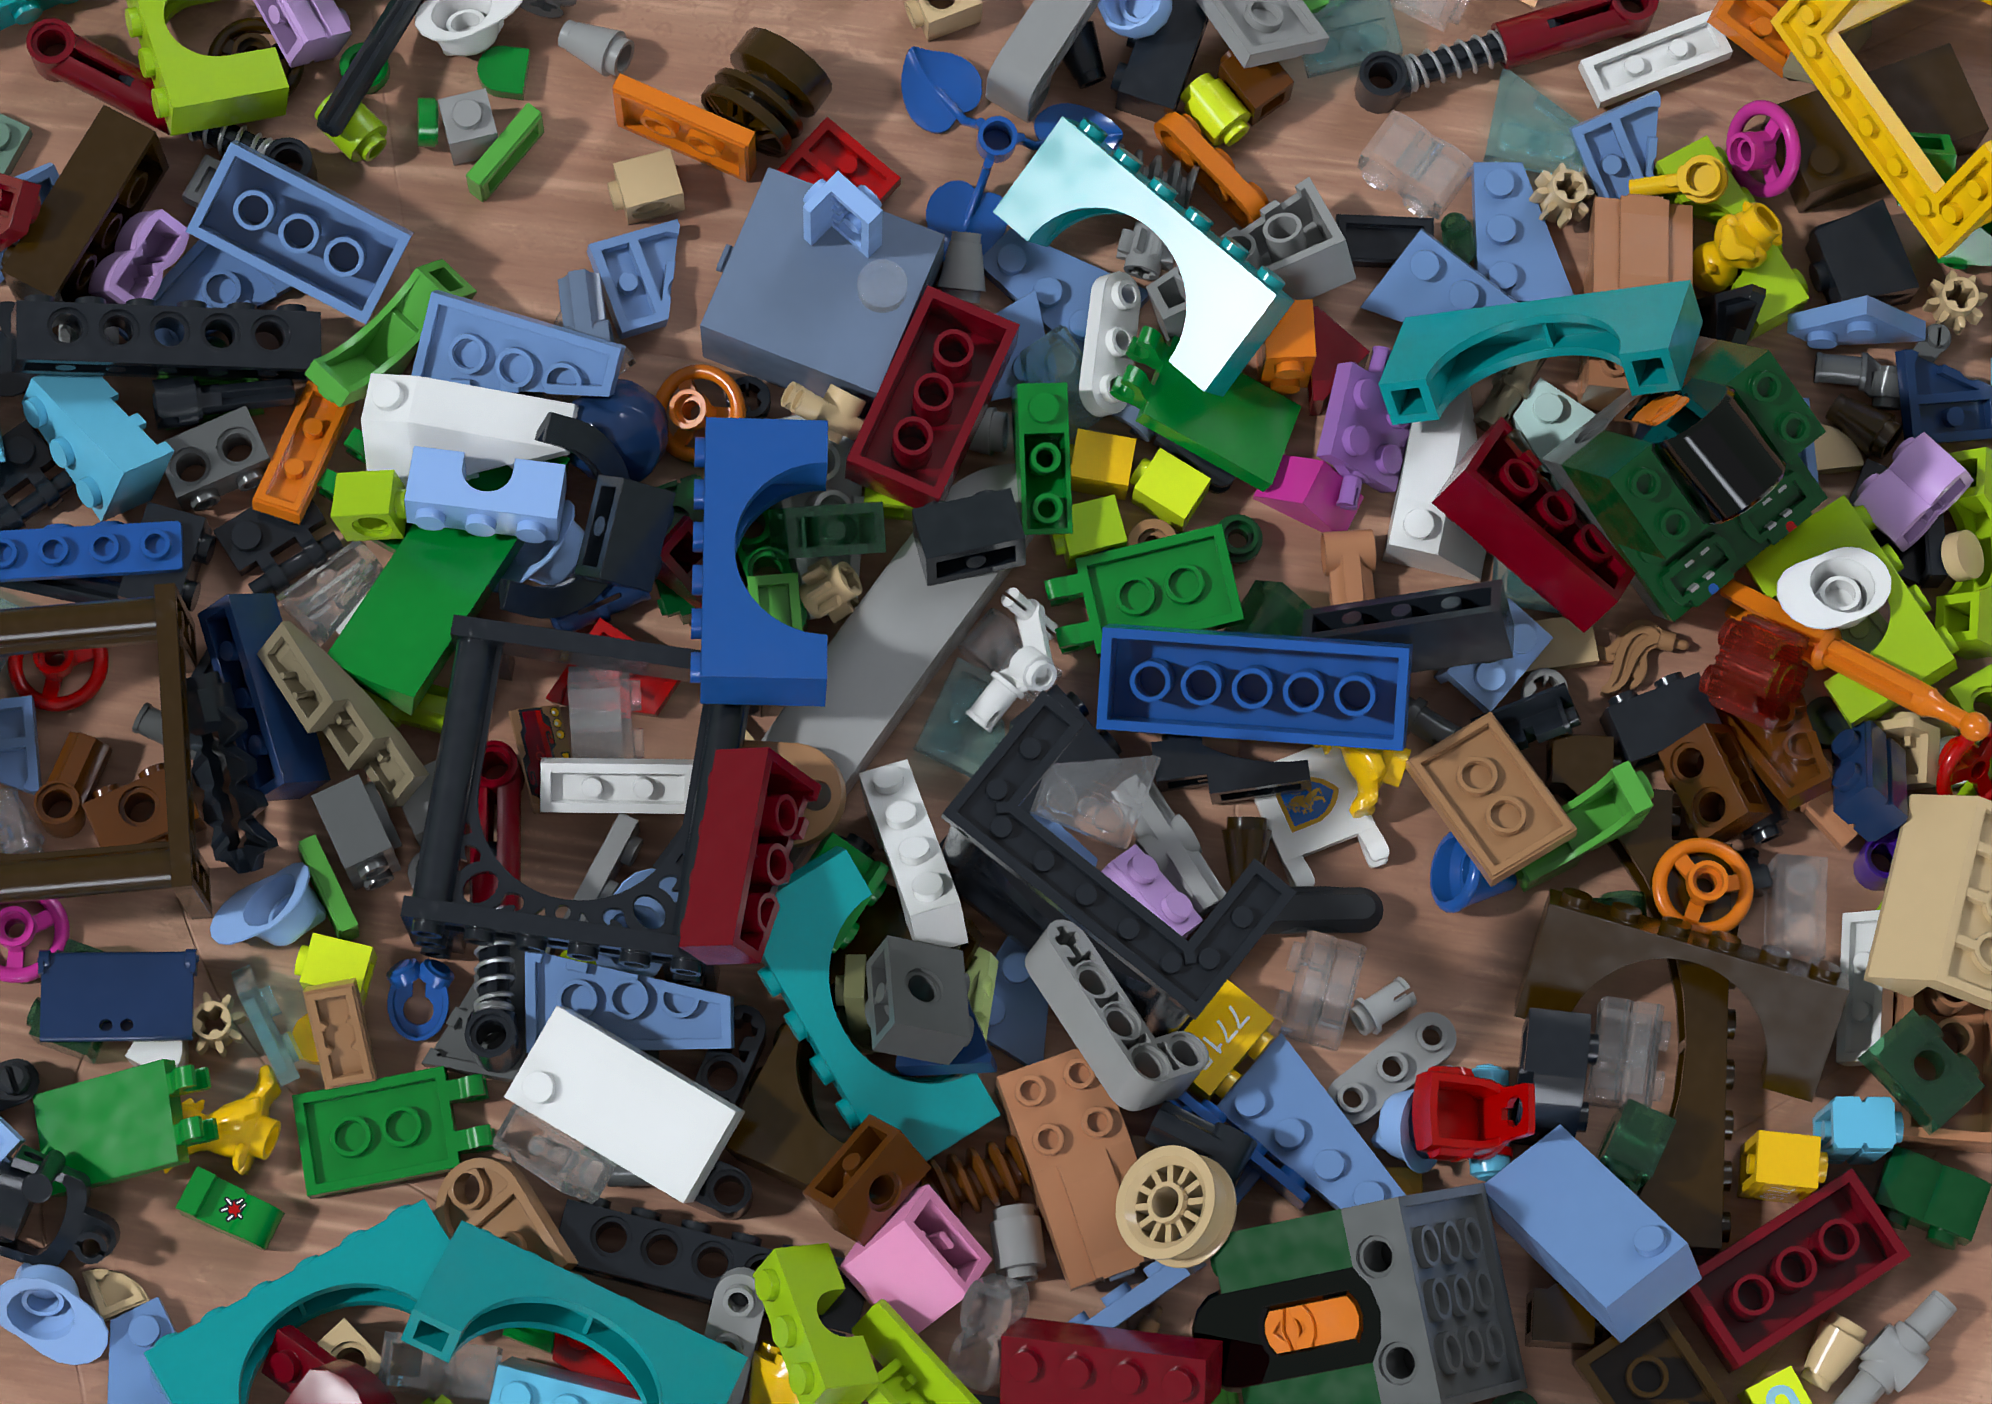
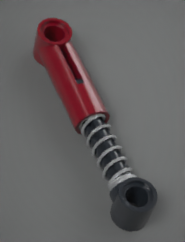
M1569 0L1493 23L1491 29L1483 37L1473 34L1469 41L1464 42L1457 39L1453 46L1448 47L1445 44H1441L1438 50L1432 52L1429 49H1425L1420 56L1410 53L1402 57L1389 51H1375L1368 55L1361 63L1354 88L1355 98L1359 105L1368 112L1375 114L1387 113L1395 109L1401 99L1410 97L1413 91L1416 92L1420 89L1421 85L1429 88L1430 83L1440 80L1442 83H1445L1446 78L1454 75L1460 79L1464 72L1472 70L1476 74L1478 68L1488 66L1493 69L1494 63L1498 62L1503 69L1508 70L1615 37L1625 39L1637 38L1650 27L1659 0ZM1626 1L1634 2L1641 8L1642 12H1628L1621 3ZM1375 76L1385 77L1393 86L1385 89L1377 88L1369 79Z
M55 18L43 19L35 23L29 30L26 38L27 50L35 68L43 78L53 82H64L170 135L165 118H157L154 112L151 90L155 87L152 78H144L139 65L75 34L72 28L63 20ZM52 45H65V49L56 56L49 57L44 55L47 48ZM229 125L187 133L189 140H201L206 149L215 147L221 156H224L230 142L237 140L283 165L294 162L301 164L302 168L299 173L316 182L318 181L317 169L312 153L301 140L291 137L272 140L271 137L262 139L261 132L254 135L247 131L246 125H243L241 128L236 125Z
M490 740L487 742L479 789L480 823L484 837L497 860L512 876L521 882V791L525 782L524 773L517 755L511 746L503 741ZM501 765L507 767L506 773L499 779L490 780L484 778L487 771L493 766ZM494 804L497 805V841H494ZM470 847V864L480 861V852ZM488 873L472 878L470 880L469 902L480 903L489 899L498 888V878ZM507 895L497 909L507 905H515V911L521 909V897ZM496 939L494 946L479 945L474 950V954L479 959V963L474 967V972L479 976V980L474 984V989L479 993V998L474 1001L475 1011L471 1014V1018L466 1024L464 1036L466 1044L477 1064L488 1072L499 1073L508 1071L517 1064L522 1056L523 1042L517 1029L515 1007L510 1001L515 996L510 992V982L515 979L513 975H510V965L515 962L510 957V948L515 943ZM494 1032L506 1034L505 1041L498 1048L485 1049L482 1047L483 1040L489 1034Z

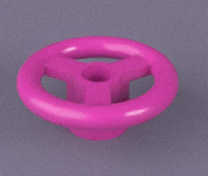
M1766 100L1752 101L1739 109L1732 119L1727 133L1726 153L1728 161L1732 166L1731 172L1741 187L1747 188L1752 195L1762 198H1771L1783 193L1794 181L1801 161L1800 137L1792 118L1776 103ZM1766 115L1770 117L1764 131L1743 132L1747 122L1754 116ZM1782 132L1786 144V161L1780 174L1775 156L1777 152L1776 142ZM1762 169L1766 183L1757 181L1748 171Z
M58 899L36 901L46 910L34 916H31L27 910L19 906H9L0 910V944L8 950L7 966L0 964V981L24 983L40 978L37 962L24 967L25 947L32 942L36 933L53 925L54 939L49 950H51V953H65L69 942L70 925L67 913ZM13 925H25L24 933L20 937H9V930Z

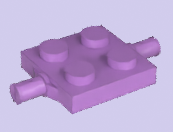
M1373 346L1368 371L1353 362L1338 363L1316 456L1333 465L1343 477L1336 505L1345 510H1357L1362 484H1366L1381 493L1396 492L1411 423L1392 425L1378 385L1392 351L1388 347Z

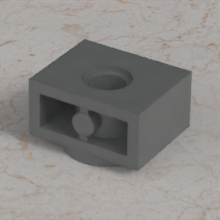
M359 774L311 795L354 890L365 887L367 891L391 882L394 879L393 873L401 870L394 849L401 847L402 843L373 781L363 785Z
M888 935L866 962L868 999L865 1003V1017L871 1028L873 1051L949 1065L963 1047L969 1045L974 1032V1021L969 1016L967 999L970 978L965 973L963 951Z

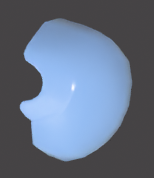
M1100 0L1097 6L1104 22L1111 30L1121 36L1140 39L1154 35L1167 23L1172 11L1173 0Z

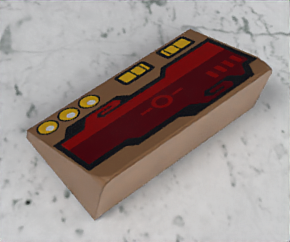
M559 705L519 708L508 711L534 814L540 813L541 757L572 758Z

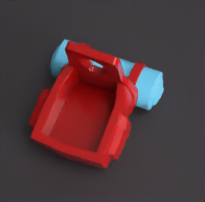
M1493 1064L1477 1065L1473 1069L1459 1066L1429 1067L1427 1072L1416 1075L1413 1092L1412 1122L1417 1151L1425 1152L1430 1159L1439 1161L1462 1162L1469 1160L1470 1175L1480 1181L1487 1182L1510 1164V1159L1513 1158V1149L1509 1147V1142L1534 1135L1535 1085L1533 1083H1521L1509 1086V1071ZM1520 1098L1523 1112L1521 1121L1516 1126L1513 1120H1509V1109H1512L1515 1101Z

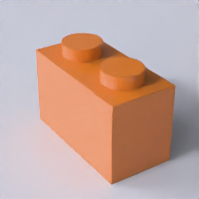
M1313 299L1294 300L1295 302L1256 352L1258 382L1281 395L1293 394L1300 391V388H1307L1316 359Z

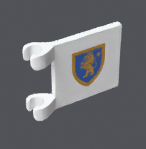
M1313 746L1274 761L1308 760L1312 785L1311 791L1254 799L1261 817L1267 818V830H1272L1271 840L1282 862L1290 887L1314 886L1315 878L1304 857L1354 837H1358L1363 855L1370 868H1377L1388 862L1389 847L1377 828L1372 815L1353 818L1349 812L1351 803L1358 793L1356 780L1345 764L1339 748L1332 747L1331 751L1325 755L1321 747L1314 748Z

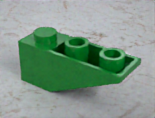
M1067 382L1016 384L1011 390L1012 431L1020 520L1024 535L1073 534Z

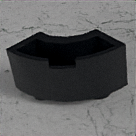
M1529 1008L1522 1027L1521 1049L1515 1085L1521 1083H1533L1535 1085V1133L1510 1143L1533 1146L1558 1125L1563 1126L1574 1138L1576 1132H1586L1589 1103L1583 1101L1587 1065H1596L1599 1051V1034L1590 1033L1592 1014ZM1520 1098L1515 1101L1511 1109V1120H1513L1516 1126L1521 1121L1523 1112Z

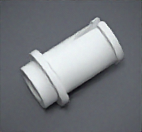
M1398 976L1393 982L1364 1000L1359 997L1354 1001V1007L1349 1010V1016L1361 1034L1366 1036L1372 1032L1377 1035L1382 1031L1383 1024L1417 1004L1414 992L1408 995L1405 993L1394 1000V997L1410 988L1409 984L1402 977Z

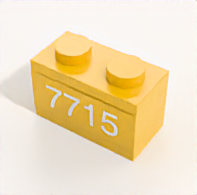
M1229 980L1224 983L1196 1020L1193 1019L1184 1030L1198 1037L1205 1044L1209 1052L1207 1065L1188 1087V1090L1201 1101L1203 1099L1210 1100L1214 1094L1223 1099L1242 1076L1235 1069L1247 1055L1256 1060L1274 1038L1268 1030L1271 1028L1275 1018Z
M1758 1130L1740 1146L1737 1197L1782 1203H1798L1818 1189V1183H1824L1826 1180L1828 1154L1827 1152L1820 1151L1821 1137Z

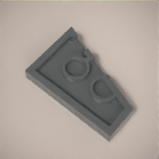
M515 945L510 948V957L515 960L510 965V975L515 977L510 982V992L515 995L510 1001L515 1007L517 1029L523 1042L522 1056L517 1064L508 1071L499 1073L488 1072L477 1064L466 1044L464 1036L466 1024L470 1020L471 1014L475 1011L474 1001L479 998V993L474 989V984L479 980V976L475 973L473 976L475 979L459 1008L455 1006L446 1021L448 1026L435 1048H430L422 1061L425 1067L435 1068L444 1066L449 1072L465 1075L482 1074L483 1078L513 1082L529 1054L526 1053L525 952L515 949ZM547 947L546 953L555 955L556 948ZM503 1032L489 1034L483 1040L482 1047L485 1049L498 1048L505 1041L506 1034Z

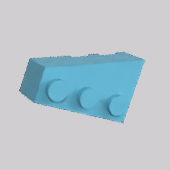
M40 374L31 378L21 402L24 415L32 427L39 429L49 444L50 453L55 463L59 467L65 468L76 484L77 493L82 503L86 507L92 508L102 522L151 501L174 453L170 445L166 441L156 445L143 431L146 428L147 422L138 413L128 416L115 403V401L119 400V394L102 376Z

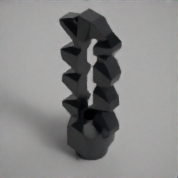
M219 671L186 678L190 748L196 751L192 765V775L196 785L205 790V798L202 803L204 821L214 828L211 842L214 858L216 861L225 862L238 874L262 869L265 853L279 845L277 838L255 819L268 806L263 792L249 788L246 780L258 771L257 759L233 743L248 729L247 721L238 714L230 681L222 683ZM216 731L220 739L218 749L225 755L231 778L229 791L237 801L241 816L238 826L246 835V841L242 848H238L241 842L239 833L231 824L234 814L229 795L223 792L222 789L225 780L219 757L212 751L211 747L214 742L212 732Z

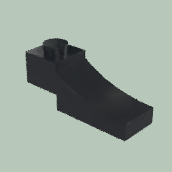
M1163 734L1161 736L1162 741L1151 742L1156 782L1160 792L1208 786L1211 802L1214 805L1312 790L1308 760L1269 762L1234 757L1204 746L1201 736Z

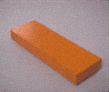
M307 381L252 499L254 510L300 525L317 489V483L323 476L353 411L355 402L339 407L325 399L312 381Z

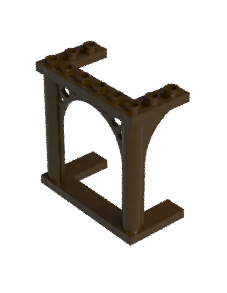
M175 583L155 584L154 596L0 609V658L22 654L157 643L169 841L29 854L0 853V904L173 889L192 920L213 918L210 868L196 846L186 680V673H193L197 667L195 623Z

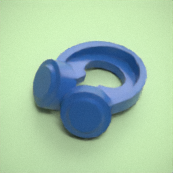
M416 958L401 960L394 964L386 973V977L391 984L387 999L389 1019L394 1029L406 1039L413 1041L426 1040L436 1035L447 1020L450 1007L448 987L455 976L447 965L438 960L425 959L422 963ZM418 978L426 983L425 997L431 1001L434 1010L432 1018L424 1024L412 1023L404 1014V1004L408 998L413 996V981Z

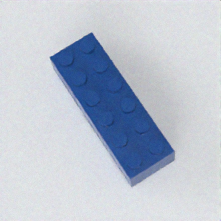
M1109 623L1102 627L1096 729L1403 751L1407 742L1413 644Z

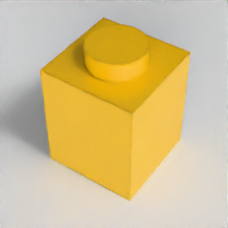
M1078 428L1075 444H1070L1071 491L1104 497L1115 494L1116 499L1126 500L1137 439Z

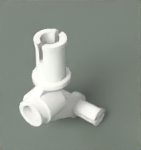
M1015 587L1009 588L1005 592L1016 600V603L1004 594L1001 597V603L1015 614V621L1018 624L1023 648L1013 655L1008 668L999 672L993 671L990 674L993 680L973 705L965 711V714L989 733L992 732L993 727L1017 697L1022 700L1025 696L1023 693L1029 690L1045 691L1054 684L1057 677V670L1054 666L1049 646V640L1053 639L1054 636L1046 630V627L1056 634L1055 629L1058 628V625L1045 615V608L1037 600L1027 599Z

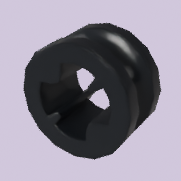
M752 376L736 379V383L742 392H746V396H749L750 391L758 394L757 404L759 407L751 411L750 406H748L746 418L766 419L771 406L770 392L766 384ZM726 394V407H731Z

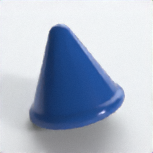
M1451 831L1443 837L1434 853L1430 870L1431 894L1437 906L1447 913L1459 912L1469 905L1508 892L1517 885V878L1515 874H1512L1491 887Z

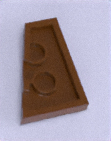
M1791 659L1711 698L1721 723L1730 725L1750 767L1788 812L1832 790L1831 774L1816 731H1813L1810 723L1807 705L1802 692L1799 691Z

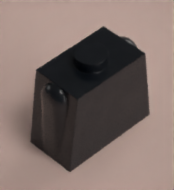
M1883 199L1848 216L1818 225L1810 231L1809 241L1805 247L1811 262L1809 265V275L1816 291H1823L1828 305L1866 295L1890 306L1910 303L1920 288Z

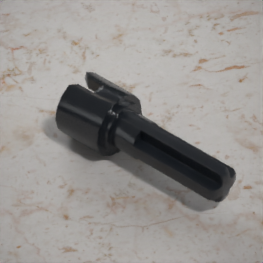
M193 376L152 380V386L155 390L152 394L153 408L158 430L198 426L199 421L203 420V415L221 414L234 411L243 406H246L248 410L289 406L295 403L296 398L293 380L288 378L222 385H200L199 381H194Z

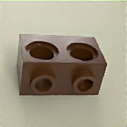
M1704 723L1658 753L1665 767L1663 770L1664 778L1669 787L1678 794L1686 811L1685 821L1687 826L1695 836L1711 838L1726 843L1773 813L1730 725ZM1700 754H1702L1704 759L1701 773H1699L1697 768V760ZM1723 797L1726 809L1723 817L1721 818L1719 814V803Z

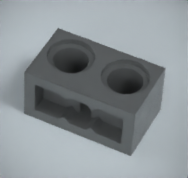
M246 406L165 440L174 450L165 473L184 512L190 509L203 511L211 508L220 502V496L238 488L240 491L257 488L271 461ZM246 445L252 448L249 457L243 461L234 462L227 459L231 449L236 446ZM192 465H200L206 468L204 475L197 481L186 482L181 479L184 470Z

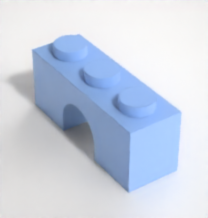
M414 446L404 499L407 523H413L422 529L431 531L441 530L444 527L462 529L480 537H489L494 534L510 535L529 543H541L545 540L558 541L567 490L565 464L515 458L513 474L509 482L498 490L487 492L477 490L466 482L465 452Z

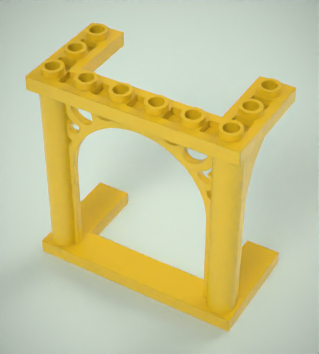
M1788 0L1772 18L1771 24L1938 259L1952 253L1974 230L1992 222V140L1984 143L1945 183L1840 36L1913 0ZM1980 0L1992 6V0Z

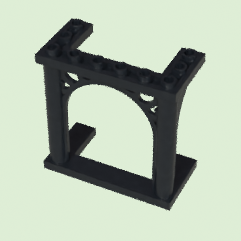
M454 614L450 635L455 648V657L412 896L404 895L400 914L413 946L421 948L420 954L424 956L450 959L451 953L465 954L466 942L480 946H494L496 939L516 942L515 949L528 953L544 954L547 947L567 950L568 957L582 961H597L598 955L619 957V964L637 969L650 968V962L663 964L666 981L703 990L717 991L720 975L719 965H706L679 947L681 938L680 925L685 917L690 890L689 877L695 864L699 842L698 830L704 816L708 794V776L712 771L715 751L743 748L748 715L761 717L763 705L703 704L682 828L672 850L653 873L632 888L606 898L566 900L551 897L526 886L501 865L491 851L480 823L479 789L498 679L512 681L515 666L514 656L690 682L691 652H701V650ZM469 824L472 833L465 835L466 826ZM467 847L474 848L480 852V861L468 864L459 871L460 861L468 862L465 854ZM684 855L683 866H680L677 862ZM485 873L493 874L498 878V888L489 899L480 903H471L465 900L463 896L464 889L472 878ZM668 877L677 878V882L672 888V892H678L677 902H674L665 890L659 888L660 882ZM507 895H517L524 900L523 907L518 911H515V905H507L497 909ZM643 896L651 897L662 906L666 918L660 928H646L637 920L633 908L638 898ZM558 908H569L571 911L570 916L567 919L557 918L556 911ZM545 909V916L537 915ZM609 910L622 911L628 928L623 927L618 921L613 919L610 920V925H607L603 920L604 914ZM582 914L588 922L580 921Z
M1042 690L941 815V818L951 826L948 834L939 846L957 894L963 901L1027 952L1031 950L1051 922L1062 919L1073 922L1087 935L1155 1038L1176 1031H1184L1193 1019L1196 1020L1297 891L1254 858L1190 940L1187 941L1030 815L1058 780L1048 770L1085 725L1083 721Z

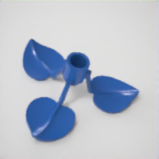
M916 46L911 47L907 52L902 70L901 88L904 105L910 118L923 130L934 134L946 132L951 128L956 119L964 126L978 129L976 147L978 153L984 159L975 188L965 181H950L937 188L928 201L926 209L927 228L945 234L943 262L949 242L951 241L952 231L981 234L983 255L1004 235L1008 224L993 212L1003 197L995 193L984 192L993 163H1001L1009 159L1016 145H1022L1033 151L1038 150L1062 116L1077 122H1081L1084 117L1091 120L1108 134L1105 138L1106 144L1112 149H1115L1123 138V131L1111 119L1098 111L1072 103L1052 105L1037 115L1034 121V131L1039 141H1033L1026 138L1023 133H1017L1015 125L1005 117L994 116L987 120L967 117L965 113L973 111L978 106L982 96V80L976 68L963 57L948 52L932 51Z

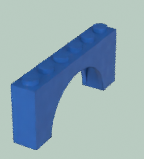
M706 417L705 437H695L694 468H704V479H694V510H704L703 522H693V552L703 553V565H692V595L702 596V608H692L691 639H701V652H691L690 683H700V704L825 707L827 690V635L795 629L775 619L762 609L746 589L740 577L735 557L747 529L769 507L798 494L826 491L828 467L827 420Z

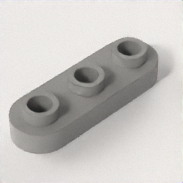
M1426 1012L1417 1015L1335 1079L1329 1086L1327 1093L1354 1128L1365 1124L1380 1112L1387 1098L1394 1093L1410 1089L1415 1085L1417 1074L1427 1072L1429 1067L1439 1066L1450 1056L1457 1040L1453 1024L1448 1018L1439 1013ZM1426 1029L1435 1030L1440 1036V1043L1428 1045L1422 1038V1032ZM1387 1060L1396 1061L1401 1068L1400 1074L1397 1076L1387 1075L1383 1071V1062ZM1347 1091L1358 1093L1361 1098V1105L1355 1108L1348 1107L1343 1101V1094Z
M745 1267L731 1269L720 1278L714 1291L704 1333L705 1337L716 1342H732L736 1346L737 1352L748 1357L727 1404H742L751 1371V1360L756 1350L765 1313L763 1302L758 1298L755 1291V1278L753 1277L755 1271ZM742 1293L748 1298L749 1303L744 1306L736 1305L731 1299V1294Z

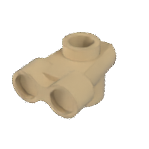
M793 381L787 386L781 398L782 407L806 420H827L828 439L837 444L840 443L843 436L855 441L864 423V420L860 419L859 416L866 401L833 384H830L822 398Z

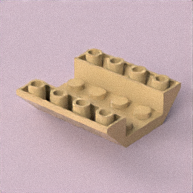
M1911 794L1907 797L1908 818L1907 822L1900 826L1864 980L1910 998L1928 986L1992 1011V801L1981 796Z

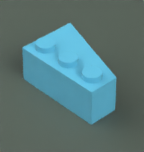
M512 1356L498 1364L489 1404H642L632 1386Z

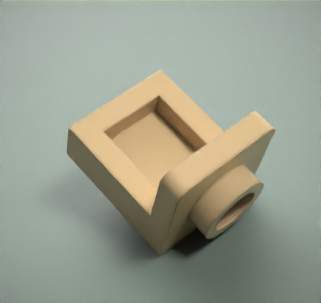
M1894 712L1890 714L1889 720L1874 721L1886 733V738H1892L1906 750L1907 791L1936 787L1941 728L1921 721V716L1914 712Z

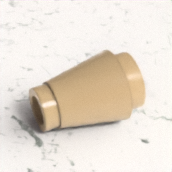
M1831 1311L1825 1321L1821 1319L1819 1321L1804 1365L1805 1368L1800 1377L1828 1392L1831 1385L1837 1381L1865 1348L1866 1345L1862 1341L1868 1331Z

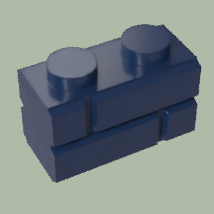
M1864 720L1854 728L1846 729L1839 733L1831 745L1832 759L1834 760L1832 764L1833 812L1848 825L1853 824V829L1868 842L1877 841L1907 822L1906 750L1892 738H1886V733L1872 720Z

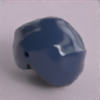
M618 379L615 392L610 397L581 396L572 402V404L578 407L576 419L597 428L613 443L625 463L630 480L641 482L653 472L663 457L668 444L666 411L654 395L633 381ZM569 452L567 457L570 458V463L579 468L588 477L596 480L587 465L576 455Z

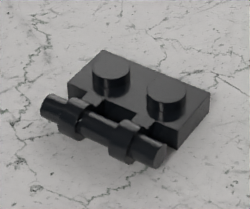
M27 419L2 436L6 462H0V531L27 528L24 524L26 521L47 506L51 510L64 501L62 496L76 487L66 469L51 480L44 475L56 463L52 458L49 447L34 427L29 424ZM31 483L35 491L14 506H11L7 499Z
M313 499L300 525L250 507L213 530L217 540L241 576L258 566L264 573L248 584L252 593H272L276 591L279 595L291 587L290 581L313 567L316 571L330 563L329 557L344 549L334 531L318 541L312 536L311 533L327 524L325 517ZM298 543L302 551L278 565L272 558Z

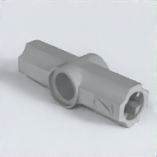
M1146 771L1126 779L1109 793L1110 800L1135 836V844L1156 861L1161 873L1178 892L1183 893L1189 898L1193 909L1203 918L1214 910L1226 892L1200 854L1202 849L1196 835L1180 814L1175 815L1164 796Z

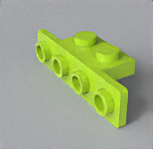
M880 1299L852 1328L851 1331L854 1336L863 1335L869 1352L884 1367L877 1373L880 1380L879 1385L865 1399L869 1404H981L886 1300Z

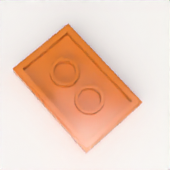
M619 73L612 87L616 122L619 127L745 182H750L757 168L754 131Z

